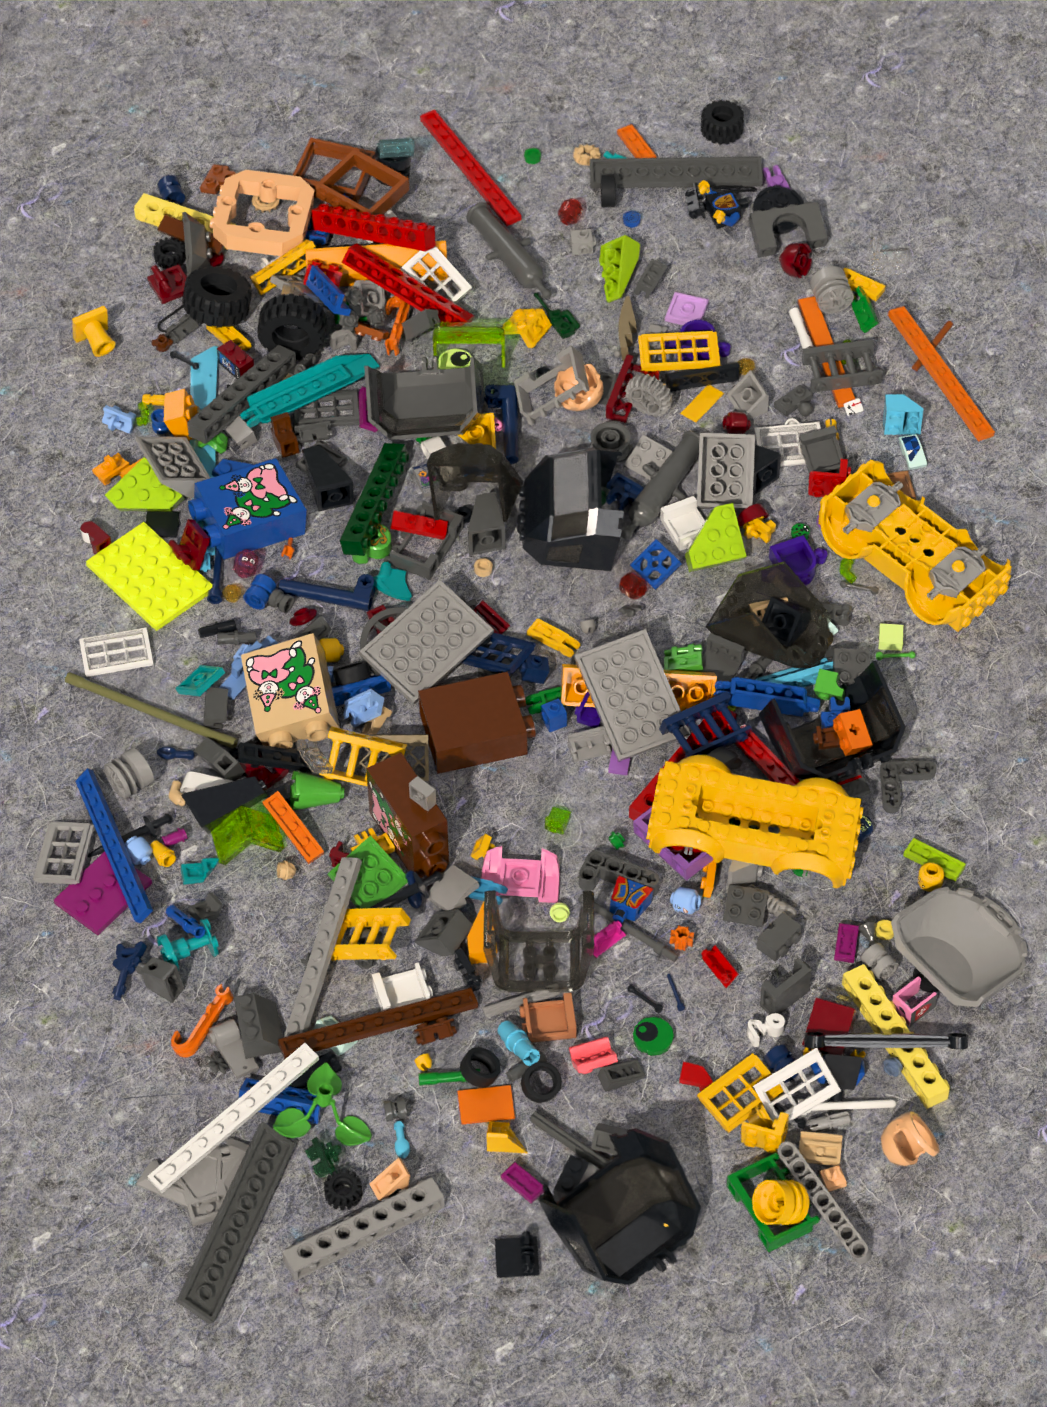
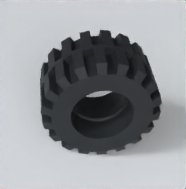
M729 100L712 101V104L708 103L703 108L701 132L703 137H706V140H711V143H718V145L724 143L727 145L729 142H736V139H739L743 134L744 112L739 105L736 106V103H731Z

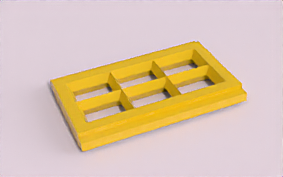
M752 1053L697 1094V1097L725 1131L730 1133L742 1122L746 1121L749 1116L756 1113L755 1108H761L763 1103L752 1087L762 1079L771 1076L772 1073ZM755 1066L762 1075L749 1084L742 1075ZM739 1078L746 1087L733 1096L726 1087ZM778 1084L768 1090L766 1094L771 1101L782 1094L784 1090ZM723 1090L730 1099L717 1108L710 1099ZM749 1090L756 1099L743 1108L736 1099ZM733 1102L740 1111L727 1120L720 1111Z

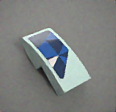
M917 434L899 437L902 455H905L908 470L926 467V458Z

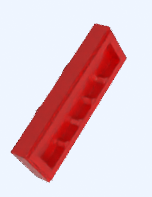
M394 510L390 529L444 540L448 521Z

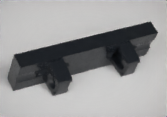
M242 742L238 745V762L251 764L252 768H258L261 765L288 769V773H293V771L314 773L316 769L315 753Z

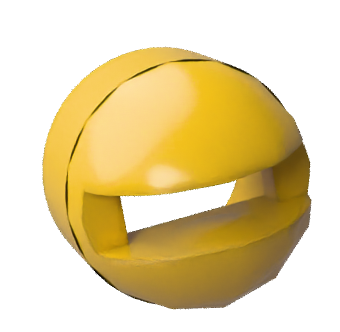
M428 1053L420 1055L414 1060L416 1066L421 1071H427V1068L430 1069L432 1066V1059Z

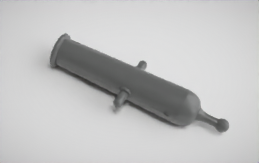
M481 202L472 206L466 216L467 222L475 226L494 251L487 254L486 259H501L522 286L528 289L537 288L544 299H549L552 293L542 284L544 278L542 267L524 248L531 244V239L517 240L490 211L488 204Z
M693 431L684 432L681 442L658 470L655 471L647 464L643 465L642 469L651 476V480L630 506L629 517L631 523L627 529L622 531L621 535L624 539H630L632 532L637 526L645 527L652 524L660 513L661 508L666 505L671 496L674 495L680 501L686 499V496L678 490V486L699 456L700 435Z

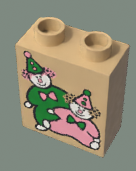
M314 633L241 655L255 734L264 746L291 749L293 743L301 740L321 741L326 739L331 726L340 728L325 651Z

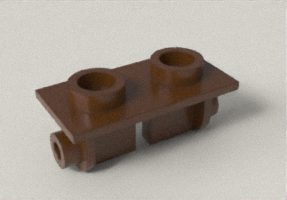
M447 1017L435 1020L436 1023L428 1025V1022L417 1025V1029L413 1031V1035L418 1033V1036L415 1037L417 1045L421 1044L423 1046L435 1042V1033L438 1034L439 1040L453 1037V1034L457 1033L455 1026L450 1025L454 1019L448 1020Z

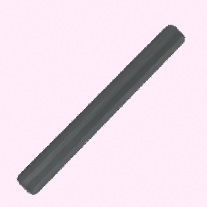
M535 1111L530 1117V1121L599 1169L610 1162L539 1112Z

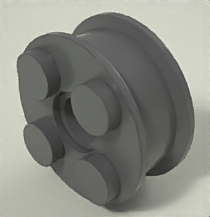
M604 422L592 430L590 448L619 450L622 452V455L617 457L616 462L628 456L631 436L629 430L624 425L617 422Z

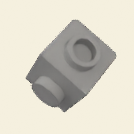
M341 329L329 334L332 350L348 344L353 351L357 350L356 343L358 338L355 332L352 333L348 329Z

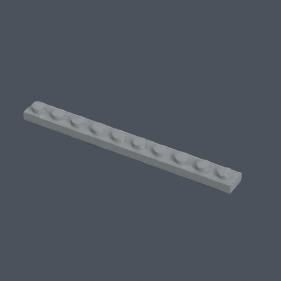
M341 858L284 1038L307 1032L362 864L359 858Z

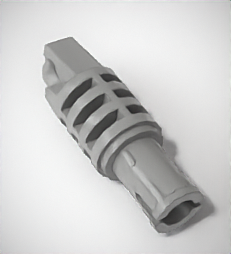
M750 884V886H748L749 888L758 889L753 884ZM771 892L768 893L766 911H769L776 917H779L783 912L792 919L796 917L797 910L786 903V901L776 895H772Z

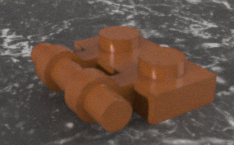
M358 322V327H354L355 334L365 336V334L370 335L371 339L380 342L381 340L388 339L391 334L385 329L375 328L370 324Z

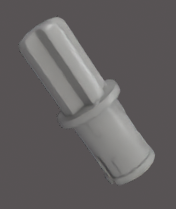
M845 1111L832 1115L827 1113L824 1117L809 1119L810 1132L827 1128L832 1130V1127L850 1123V1116Z

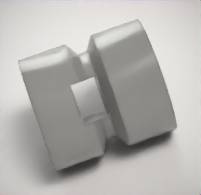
M881 943L873 944L861 956V961L868 969H872L871 971L879 981L890 978L899 967V964L891 955H888V951Z

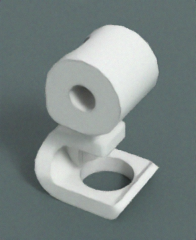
M778 1013L768 1015L764 1024L760 1020H749L747 1037L752 1045L758 1047L760 1037L755 1029L759 1030L762 1036L766 1035V1033L772 1037L781 1036L784 1032V1017Z

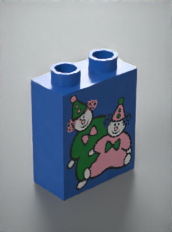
M276 458L196 482L194 499L188 501V509L192 519L196 522L201 520L205 526L203 530L210 538L208 547H217L223 560L288 540L290 537L294 538L305 534L307 510Z

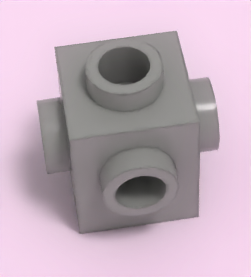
M591 229L570 230L572 255L593 253V246H596L595 235L592 236Z

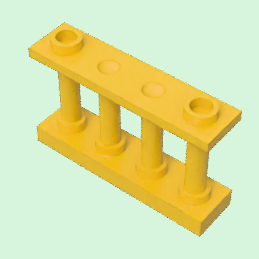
M331 726L328 738L333 741L327 768L321 767L319 775H322L327 780L338 779L367 786V772L365 777L354 774L359 749L362 746L370 748L371 754L368 762V767L377 763L378 754L381 751L388 752L390 757L400 752L404 756L407 744ZM343 742L351 743L352 746L346 772L335 770L340 745Z
M403 908L347 909L331 960L396 959L397 955L391 949L390 944L397 927L409 926L411 919ZM389 926L382 944H374L380 927ZM355 927L349 944L340 945L346 929ZM372 927L366 943L357 944L363 928Z

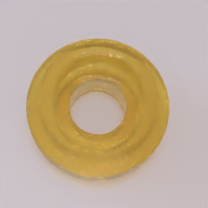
M743 358L737 362L740 366L739 372L743 375H746L750 370L753 371L755 368V364L751 359Z
M228 585L223 589V597L228 602L233 603L240 599L242 592L239 586Z

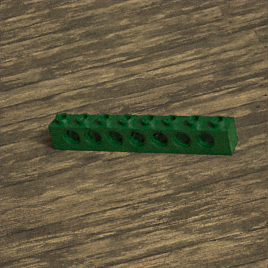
M384 443L341 536L340 544L343 554L364 556L367 549L370 548L371 540L376 535L377 526L382 521V515L387 510V504L393 497L395 487L398 486L400 475L403 474L405 464L409 461V452H407L405 444Z

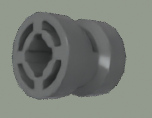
M275 589L269 597L268 604L274 608L278 607L283 613H287L294 604V597L289 594L285 595L280 589Z
M398 1098L393 1102L390 1100L383 1101L386 1121H393L394 1118L398 1117L400 1119L407 1118L404 1098Z

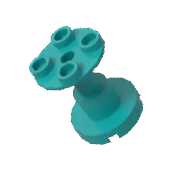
M208 919L200 920V926L205 929V934L202 938L193 937L185 941L184 937L170 942L166 934L157 936L158 946H163L160 950L163 960L176 965L179 971V960L189 957L191 951L206 945L212 956L216 957L219 954L217 948L219 944L216 937L211 936V926Z

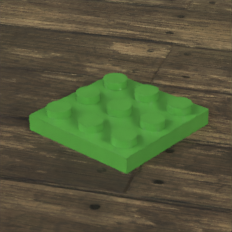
M371 835L346 857L359 858L362 861L350 898L358 909L372 907L394 895L408 882L405 878V873ZM340 863L327 874L333 881L335 880Z

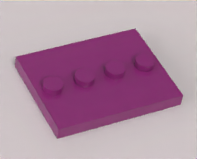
M105 851L83 871L80 884H70L54 899L55 905L96 935L103 932L128 907ZM135 868L143 888L146 890L152 884V879Z

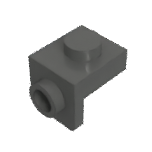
M211 892L208 893L204 902L190 905L187 912L200 924L201 919L207 918L208 921L216 920L223 905Z

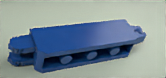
M740 677L732 678L731 682L717 681L714 685L715 689H717L714 692V697L728 691L731 696L728 703L730 706L763 710L769 701L775 698L781 714L800 717L806 712H818L820 708V699L808 696L807 690L803 687Z

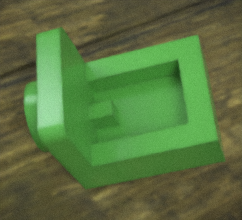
M219 432L207 444L222 454L226 451L228 437ZM198 441V447L200 448L207 445Z

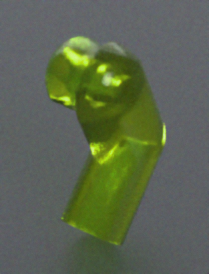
M140 402L137 407L141 417L136 418V423L139 427L142 425L146 426L149 421V409L144 402Z

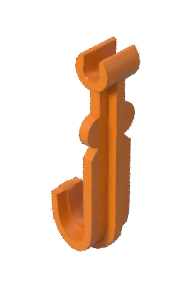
M393 296L388 299L385 311L387 315H390L394 308H399L390 337L385 340L387 355H390V351L394 350L395 356L399 354L398 346L403 334L402 323L407 320L411 306L400 298Z
M222 984L216 987V997L212 1003L208 1004L205 1014H203L185 1043L180 1044L182 1040L179 1031H175L171 1038V1044L178 1056L186 1058L197 1052L207 1033H209V1028L219 1019L223 1007L230 1004L234 999L229 987L224 990Z

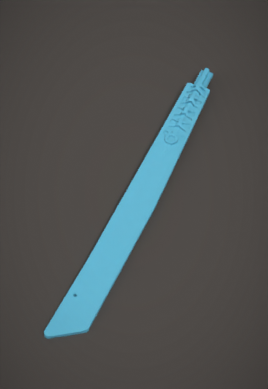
M213 346L191 359L192 363L199 364V368L194 370L191 366L190 395L193 397L196 406L200 407V410L216 398L217 346ZM190 440V445L210 478H213L212 470L216 467V450L208 444L200 448L198 447V440ZM201 520L197 521L198 525L203 529L205 527ZM207 547L200 570L204 572L211 570L210 555H215V547Z

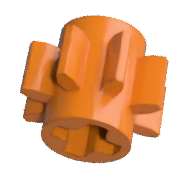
M678 925L676 930H671L669 943L674 944L675 950L685 951L688 946H693L694 933L689 932L688 926Z

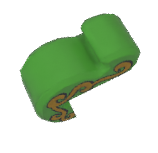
M378 524L376 529L377 538L371 540L370 548L367 549L364 556L352 555L355 563L366 564L368 563V557L383 559L389 555L392 550L391 533L386 526Z

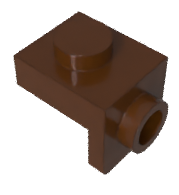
M816 726V732H813L814 744H818L819 750L840 747L838 734L833 727L820 729V726Z

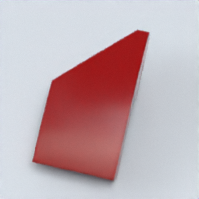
M683 1062L679 1083L697 1086L699 1091H703L713 1083L703 1066Z

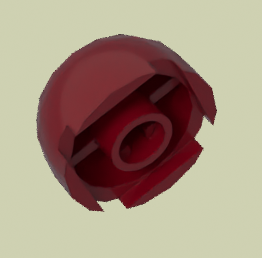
M792 243L784 248L779 257L784 273L794 278H802V275L806 276L812 264V259L809 258V253H812L809 245L806 243Z

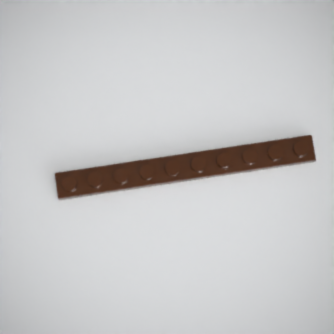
M472 988L281 1038L278 1039V1045L285 1060L304 1043L316 1052L478 1008V1002Z

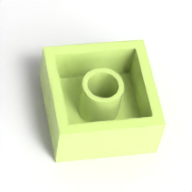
M880 623L878 649L902 651L904 625Z

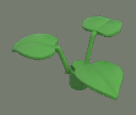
M324 1063L316 1069L308 1080V1091L315 1095L316 1098L313 1100L307 1115L304 1116L303 1112L299 1109L288 1108L277 1116L273 1125L274 1130L285 1137H302L311 1128L307 1119L310 1118L317 1104L321 1107L331 1105L336 1122L339 1125L335 1130V1136L339 1142L344 1145L354 1146L371 1139L369 1128L359 1118L347 1116L342 1122L340 1121L333 1096L341 1091L342 1082L328 1063Z

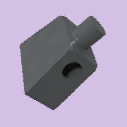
M155 957L151 958L147 964L144 962L138 964L136 972L142 975L146 987L169 1002L173 1003L185 989L176 965Z

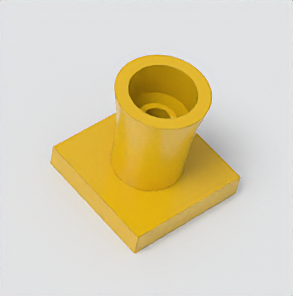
M105 306L72 319L73 339L76 343L88 339L94 356H104L115 348V341L106 332L108 330V314Z

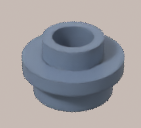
M887 1058L883 1062L884 1070L888 1075L898 1077L901 1074L903 1066L897 1058Z

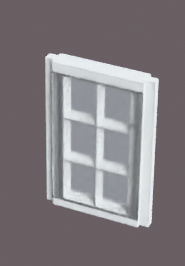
M819 422L755 428L756 445L780 453V467L805 465L806 463L798 442L799 436L820 430L821 427Z
M147 628L79 639L86 677L153 665Z

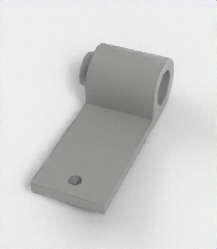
M233 1019L209 1028V1033H207L209 1042L212 1045L215 1044L237 1079L259 1070V1066L254 1058L245 1059L240 1032Z

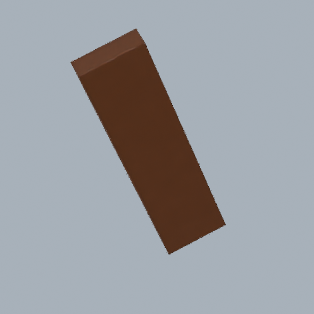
M164 215L157 229L158 232L185 242L183 221ZM210 233L211 242H209V248L212 249L213 254L220 256L224 246L213 236V233Z

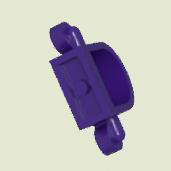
M704 320L689 321L680 330V332H716L715 328ZM707 339L696 340V347H708ZM681 340V349L692 348V340ZM664 341L665 349H677L676 341ZM718 342L719 356H729L730 344ZM709 352L697 353L698 361L709 360ZM681 353L682 362L694 361L693 353Z
M804 535L772 545L769 548V559L773 565L764 566L761 576L763 580L770 582L775 580L778 574L789 585H808L815 576L816 564H824L827 561V551L822 548H817L813 551Z

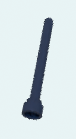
M217 547L215 550L212 588L208 591L207 595L208 602L212 604L221 603L223 597L220 589L222 556Z

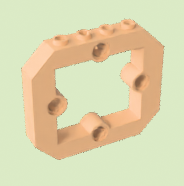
M244 170L227 177L224 185L220 186L221 196L217 197V207H214V218H211L210 228H213V236L226 249L282 256L305 240L314 206V189L301 177ZM239 193L260 196L261 201L266 203L274 202L277 198L297 201L296 205L288 208L289 232L265 229L264 225L259 222L250 223L247 227L231 225V220L236 217V203Z

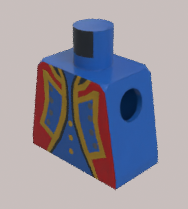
M618 876L610 901V912L614 914L613 920L623 923L625 918L636 921L652 903L653 888Z

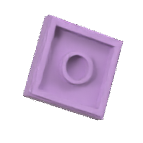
M675 292L665 316V321L684 325L692 320H703L709 299Z

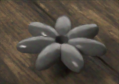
M634 604L630 605V607L623 606L618 612H622V614L627 613L628 617L635 616V611H642V606H635Z
M212 1054L211 1057L205 1056V1059L208 1061L207 1067H210L214 1073L220 1071L226 1074L225 1069H228L229 1066L223 1063L224 1058L217 1059L215 1054Z

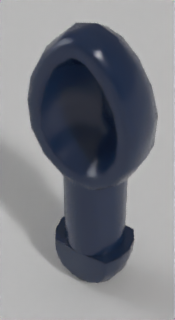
M161 747L157 750V755L167 760L174 758L192 760L195 757V753L192 750L179 751L173 747Z
M411 870L405 874L408 886L415 883L413 871ZM421 892L407 898L409 904L414 909L421 906Z

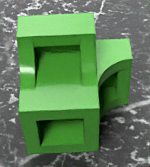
M819 669L814 688L818 698L830 700L831 697H834L835 700L844 701L845 691L838 686L840 676L837 672Z

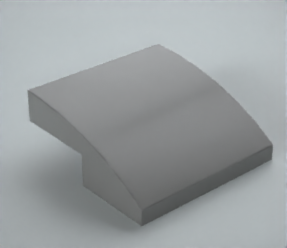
M452 865L442 874V880L440 882L436 881L429 890L428 899L445 911L460 910L467 904L465 898L480 886L476 879Z

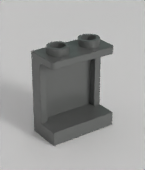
M835 426L799 436L798 442L809 473L811 471L839 473L840 461L843 459L836 438L837 431Z
M797 958L794 960L793 975L777 988L768 980L764 982L761 987L760 1006L769 1015L774 1013L781 1014L809 992L810 966Z

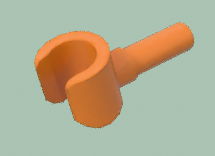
M290 537L288 539V544L284 546L281 553L282 557L287 555L290 557L289 559L292 558L295 551L292 547L293 538Z

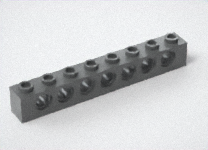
M277 345L187 422L189 437L207 444L244 410L250 407L247 401L248 396L278 383L297 365L295 352Z

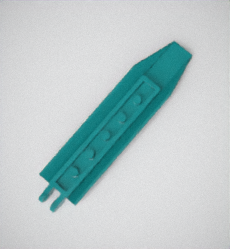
M370 354L334 356L248 396L247 401L250 408L244 410L240 417L242 420L249 419L246 423L249 428L257 426L260 422L269 423L271 422L270 417L286 412L290 413L358 381L365 376L364 366H369L375 370L380 366Z

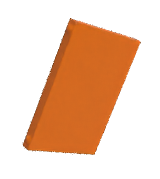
M511 1085L457 1091L461 1125L515 1119Z

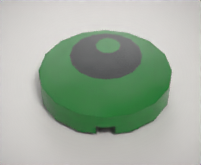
M657 1017L645 1018L639 1021L633 1031V1041L636 1048L642 1053L645 1052L651 1056L667 1052L674 1039L673 1029L670 1024Z

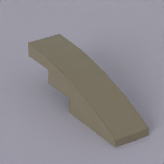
M629 296L625 297L619 318L618 335L622 361L625 360L627 354L629 355L628 347L633 346L632 333H637L636 320Z

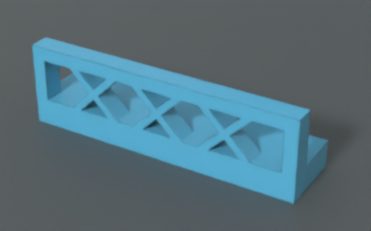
M823 658L766 675L756 680L804 688L816 684L819 669L833 671V661L828 662L827 658Z

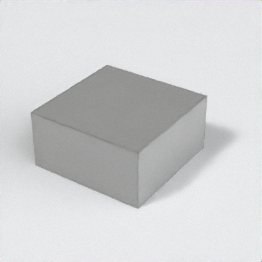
M416 776L409 783V796L426 811H429L436 805V790Z

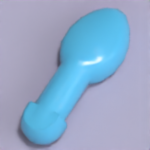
M396 1121L394 1123L397 1137L394 1145L395 1152L401 1159H405L409 1155L410 1145L407 1139H405L403 1122Z

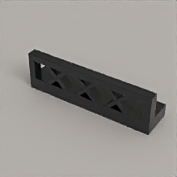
M731 363L665 374L667 388H670V392L739 381L740 366L739 363Z

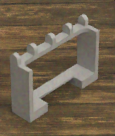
M569 346L557 354L558 360L562 364L536 379L528 372L514 381L520 413L527 418L530 426L534 424V419L539 416L545 418L547 411L555 406L557 409L561 408V403L569 398L572 400L576 399L578 392L582 390L585 392L589 391L582 354L573 346ZM572 366L575 380L579 383L532 412L529 392L557 376L559 371H565Z

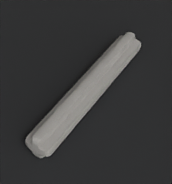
M557 984L497 1002L483 1007V1013L485 1017H491L519 1008V1006H523V998H527L528 1003L542 1001L560 995V988Z

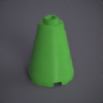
M293 771L291 779L295 780V783L290 786V806H292V810L339 803L340 799L344 798V787H341L340 783L300 771Z

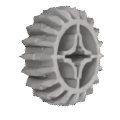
M641 373L640 375L636 374L630 379L626 386L625 396L628 398V402L633 404L632 407L637 408V411L648 414V416L653 415L657 417L662 416L670 409L673 394L670 393V388H667L666 384L661 382V379L658 380L655 376L651 377L649 374L644 375Z

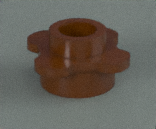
M160 334L151 343L152 346H156L157 351L165 352L169 350L173 340L168 339L165 334Z

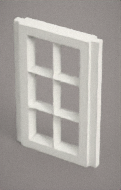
M437 247L426 252L419 251L400 269L425 286L427 285L423 280L431 275L439 284L434 291L438 292L442 288L450 296V301L455 304L472 289L471 285ZM427 253L437 262L431 269L421 260ZM417 262L427 271L421 278L412 270V267ZM439 266L449 275L443 282L433 273ZM451 279L461 289L454 296L445 287Z
M815 1048L753 1086L773 1122L775 1118H779L773 1105L786 1097L792 1105L790 1109L783 1112L789 1114V1123L841 1092L837 1081L818 1048ZM817 1062L822 1072L807 1080L802 1070ZM799 1073L803 1083L789 1091L784 1081ZM824 1075L829 1085L815 1093L809 1083ZM780 1084L785 1094L771 1102L766 1092ZM806 1086L811 1096L796 1104L791 1094Z

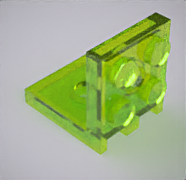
M240 806L211 831L219 863L223 865L229 863L249 844L281 852L285 848L279 826L273 817L244 806Z

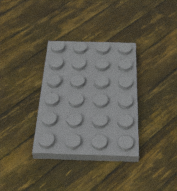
M439 580L359 651V655L414 705L418 702L419 690L433 688L492 635L494 629Z
M646 629L574 656L618 762L677 740L673 733L669 732L662 735L659 730L663 719L681 712ZM688 726L680 727L679 730L684 737L690 735Z

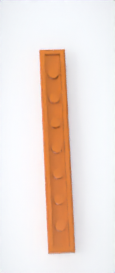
M815 296L798 299L799 308L814 346L834 345ZM835 361L839 375H844L845 371L841 361ZM828 362L821 363L826 377L832 376ZM851 388L831 390L838 408L844 407V403L855 400Z

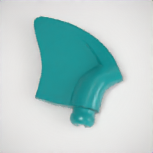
M383 562L379 574L373 577L374 586L380 592L396 599L410 601L412 598L405 581L406 571L393 569L389 562Z

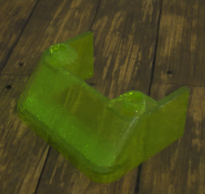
M440 322L434 326L433 356H438V344H501L502 368H505L506 339L505 326L502 323Z

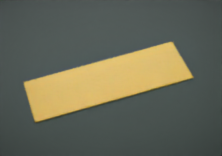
M707 385L680 414L696 423L724 393L711 385Z

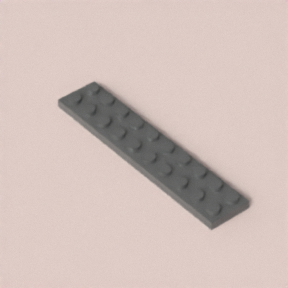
M761 157L590 159V189L601 188L602 174H615V188L693 187L694 183L698 187L702 180L707 181L710 187L762 186L763 184Z
M264 1122L259 1123L176 1300L178 1304L208 1324L214 1323L295 1146L293 1142Z

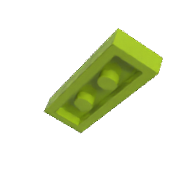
M915 838L911 840L903 855L920 865L926 863L939 864L944 870V877L955 882L966 866V863Z

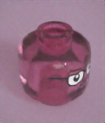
M248 549L238 552L235 555L233 564L234 572L241 578L254 576L259 562L257 555Z

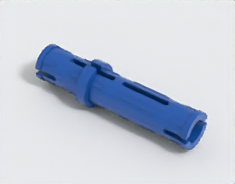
M175 905L167 907L166 915L181 925L186 933H191L198 939L204 936L205 929L198 924L196 919L187 916Z

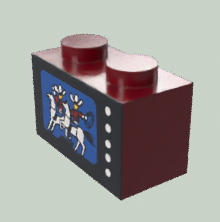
M231 339L217 348L218 363L236 379H239L254 366L253 359Z

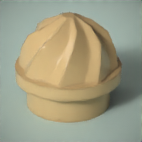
M286 860L278 862L277 877L283 880L293 878L296 873L293 863Z

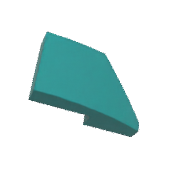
M202 858L201 863L181 864L180 870L183 885L204 882L217 866L219 858Z

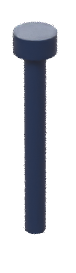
M667 974L670 986L678 1003L677 1009L678 1011H683L686 1007L684 1003H681L680 997L672 980L671 974Z

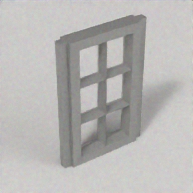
M71 822L49 823L33 880L38 881V883L80 884L95 829L94 825ZM58 831H68L65 842H55ZM72 831L82 832L80 843L69 842ZM53 846L64 847L61 859L50 858ZM68 847L78 848L75 859H64ZM49 863H59L56 875L46 874ZM63 864H73L71 875H60Z

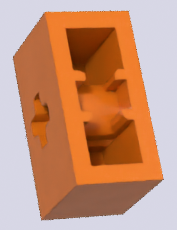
M860 709L840 713L833 720V728L838 734L839 745L845 756L866 752L873 745Z

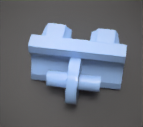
M106 405L103 407L104 416L102 423L107 424L109 430L119 429L129 434L133 431L136 414L132 412L124 413L117 406L110 407Z

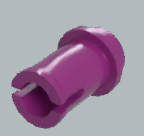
M177 828V831L161 837L164 845L167 847L181 841L184 843L188 839L184 828Z

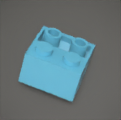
M885 394L883 412L884 435L920 434L923 408L904 394Z

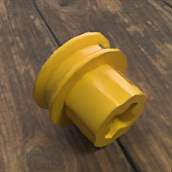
M762 1104L761 1108H755L757 1112L749 1116L747 1120L750 1124L770 1129L773 1121Z

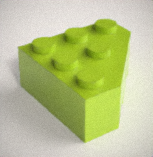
M145 457L105 494L106 498L119 511L172 512L185 500L179 492L160 483Z
M733 503L714 507L710 511L707 519L685 553L689 572L741 561L747 557Z

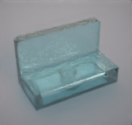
M414 138L379 140V143H377L379 157L414 156Z

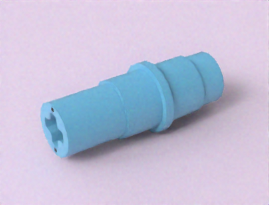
M511 1021L502 1022L497 1031L504 1041L505 1047L528 1066L538 1062L540 1053L531 1044L524 1030L519 1029Z

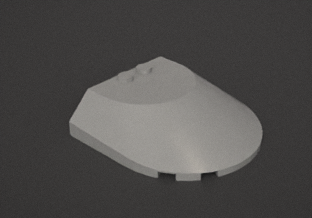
M949 887L936 889L896 914L891 924L896 949L953 1005L979 1007L1012 983L1023 971L1026 965L1025 957L1028 954L1026 941L1021 940L1019 936L1021 930L1012 917L989 898L984 897L982 900L973 895L974 891L964 888H958L957 891L950 890Z

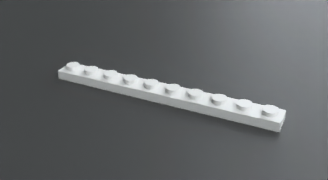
M304 1043L147 1176L148 1180L163 1193L319 1060V1056Z

